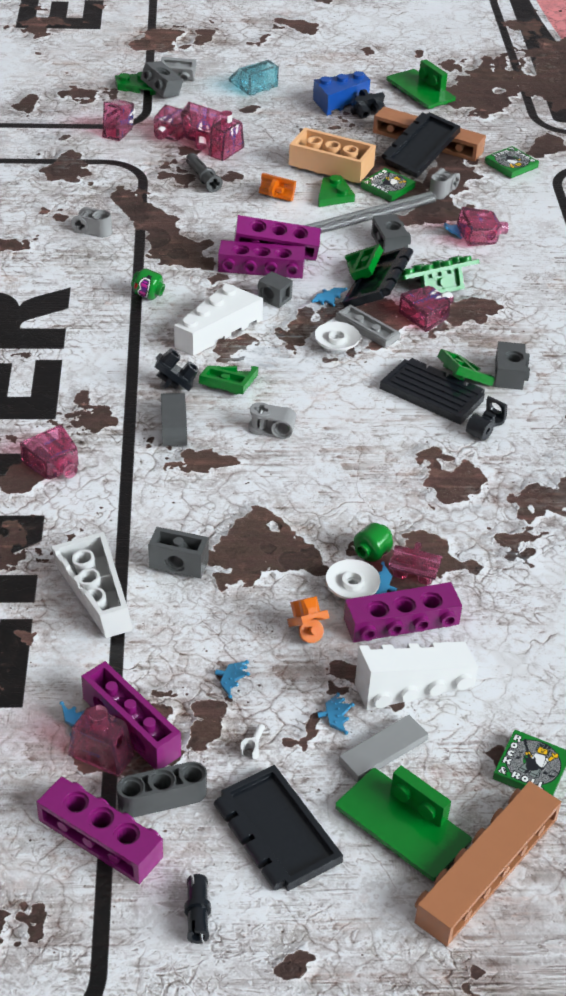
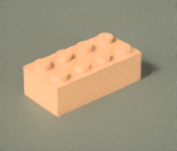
M304 128L289 145V165L295 166L298 169L310 170L317 174L341 175L343 179L349 180L352 183H361L374 167L376 145Z

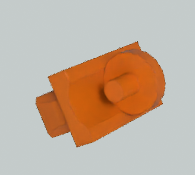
M262 173L259 193L293 201L297 181Z
M317 596L290 602L294 617L287 619L289 627L299 626V635L304 642H318L324 633L323 626L318 620L330 618L328 610L320 611Z

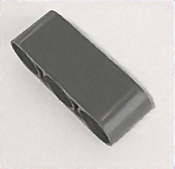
M161 393L163 446H187L185 393Z
M186 762L125 776L117 784L118 810L121 813H128L132 817H138L198 803L207 794V770L201 763Z

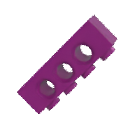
M238 215L234 241L304 246L305 259L316 261L320 247L321 228Z
M221 240L218 253V272L266 276L272 271L284 277L303 279L305 265L304 246Z
M448 582L345 599L344 621L353 643L370 641L372 639L459 625L462 604L452 583Z
M106 661L81 676L83 699L94 710H96V705L106 707L109 715L104 717V720L111 724V716L116 717L114 720L115 726L112 728L154 769L164 768L181 756V732Z
M61 776L36 801L40 822L137 884H140L163 858V838H161L158 832L152 828H145L135 822L128 813H121L114 809L105 799L88 793L77 782H71Z

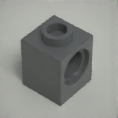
M271 271L259 280L257 286L258 296L262 297L264 302L280 308L292 299L293 280Z

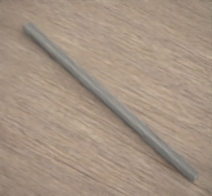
M433 191L304 226L321 228V234L325 233V231L327 232V230L332 231L336 230V228L338 229V227L343 228L351 224L372 220L373 216L398 213V211L436 202V195L433 194Z

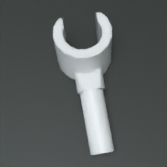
M259 724L253 736L245 738L241 742L242 756L245 750L254 749L252 759L259 757L258 743L265 729L264 725Z

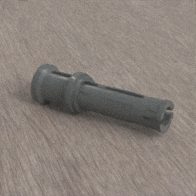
M190 153L186 156L187 164L199 175L200 182L205 184L208 191L216 192L222 187L223 181L221 177L216 175L212 168L207 167L195 153Z

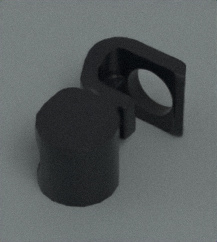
M488 396L486 399V411L482 416L475 413L470 417L466 426V432L483 441L491 435L493 427L500 426L505 422L507 404ZM492 403L498 404L502 411L495 409Z

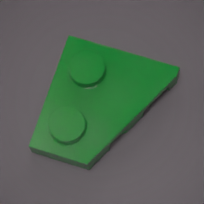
M142 72L115 75L117 90L140 93V89L149 90L150 95H156V91L140 79Z
M341 175L323 178L318 198L319 207L355 202L354 192Z
M380 244L345 255L353 280L366 279L374 273L384 251Z
M441 349L437 356L444 363L443 367L453 372L452 375L460 380L468 378L492 386L496 379L492 375L479 372L480 367L469 362L459 354Z
M207 366L199 375V384L206 385L211 389L227 390L232 394H244L258 376L259 367L251 366V371H237V366Z

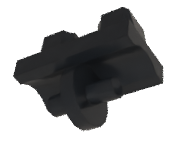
M366 89L360 90L359 96L354 98V105L350 110L352 115L358 114L363 119L367 118L371 111H374L375 114L385 107L383 103L385 95L383 92L369 94Z
M172 348L164 354L159 353L154 366L159 370L156 376L162 379L161 388L166 389L170 385L176 389L180 385L187 391H190L193 387V380L198 373V367L189 361L183 368L179 367L177 362L181 356Z

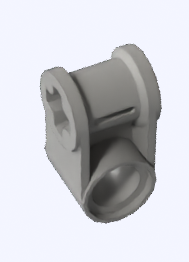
M440 168L431 176L429 192L433 191V194L436 195L435 199H444L457 188L460 174H453L445 171L444 168Z
M83 207L79 211V215L71 220L72 228L78 233L95 235L102 238L108 237L113 233L111 213L107 210Z
M261 402L254 403L250 407L252 419L249 422L248 429L256 435L286 439L292 435L297 418L296 413L288 407L268 405Z

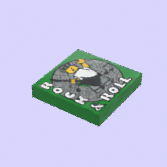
M513 146L485 157L487 165L509 178H514L536 169L539 165L538 160Z
M387 168L380 170L361 182L363 190L389 202H393L411 191L416 185V181Z
M514 730L494 771L493 779L520 790L531 781L554 796L566 769V749Z

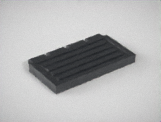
M422 112L381 156L385 160V164L417 179L460 133V126L433 113L425 114Z
M403 247L383 253L374 273L369 278L355 280L342 301L344 307L350 304L354 307L381 300L385 296L390 295L413 255V249Z
M411 358L409 361L404 359L380 381V389L460 425L484 401L485 389L472 383L466 386L467 382L465 380H460L451 374L446 377V372L432 366L427 367V364Z
M275 765L221 790V797L214 801V806L226 822L229 821L228 826L240 843L245 845L244 848L259 869L263 868L261 873L275 891L283 887L290 891L343 862V854Z

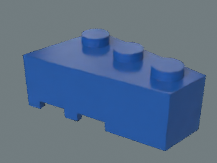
M361 71L314 79L313 100L327 116L331 115V111L335 109L341 111L345 105L350 104L353 106L354 98L359 96L360 90L366 89L369 93L370 79Z

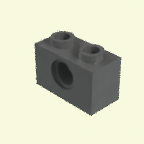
M162 61L145 62L140 78L162 97L179 96L184 80Z
M397 214L373 216L371 235L375 242L381 245L384 250L383 253L403 247L408 248V245L411 244V235L406 231L403 222L400 221Z
M498 341L495 357V387L523 390L524 381L529 380L530 367H528L530 354L526 353V344Z
M156 527L148 544L149 568L201 579L209 560V537Z

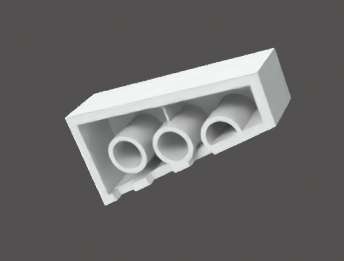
M226 283L174 325L175 348L195 355L215 345V340L226 339L231 336V332L237 329L242 331L248 328V324L253 321L256 323L262 321L263 298Z
M101 532L51 546L57 569L105 638L133 631L128 607L105 533Z
M465 642L431 643L429 647L422 648L418 643L408 644L406 648L394 649L393 645L389 644L381 645L380 649L370 650L368 645H364L358 648L355 686L366 711L375 708H385L397 703L411 702L415 699L432 695L438 696L445 692L459 689L464 690L475 686L478 665Z

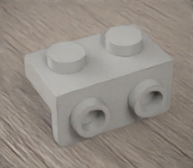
M161 57V61L184 79L183 81H194L197 66L196 59Z

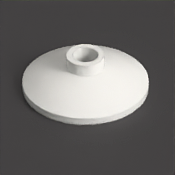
M328 322L316 329L315 340L324 348L342 351L355 347L360 341V333L354 326L348 323Z
M347 559L336 562L328 569L326 584L334 595L342 599H351L374 595L380 586V575L367 562Z

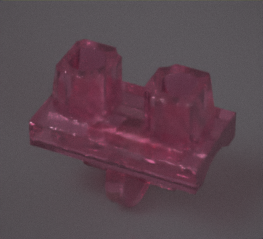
M416 542L414 549L395 545L388 569L393 570L394 577L404 579L407 578L408 574L418 576V581L421 584L431 585L432 581L436 580L442 556L421 551V542Z

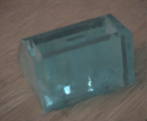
M270 60L239 68L229 77V82L247 95L269 91L271 88L278 87L279 66Z

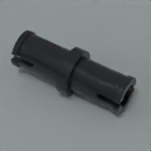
M194 874V884L192 876H189L186 881L188 900L184 905V913L188 916V941L200 944L202 943L201 934H203L205 942L209 939L208 916L211 913V903L207 896V877L202 874Z

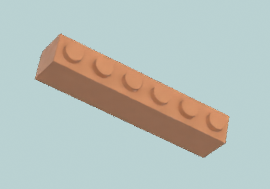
M383 107L374 115L373 133L397 139L418 116ZM460 128V133L442 152L475 162L484 152L486 135Z
M531 781L522 790L517 788L511 795L505 809L499 808L493 815L490 825L486 829L482 827L476 833L472 845L468 849L463 848L460 850L454 860V865L449 870L444 869L440 872L435 880V886L429 892L425 890L421 893L415 903L417 911L414 923L447 947L555 823L562 801Z

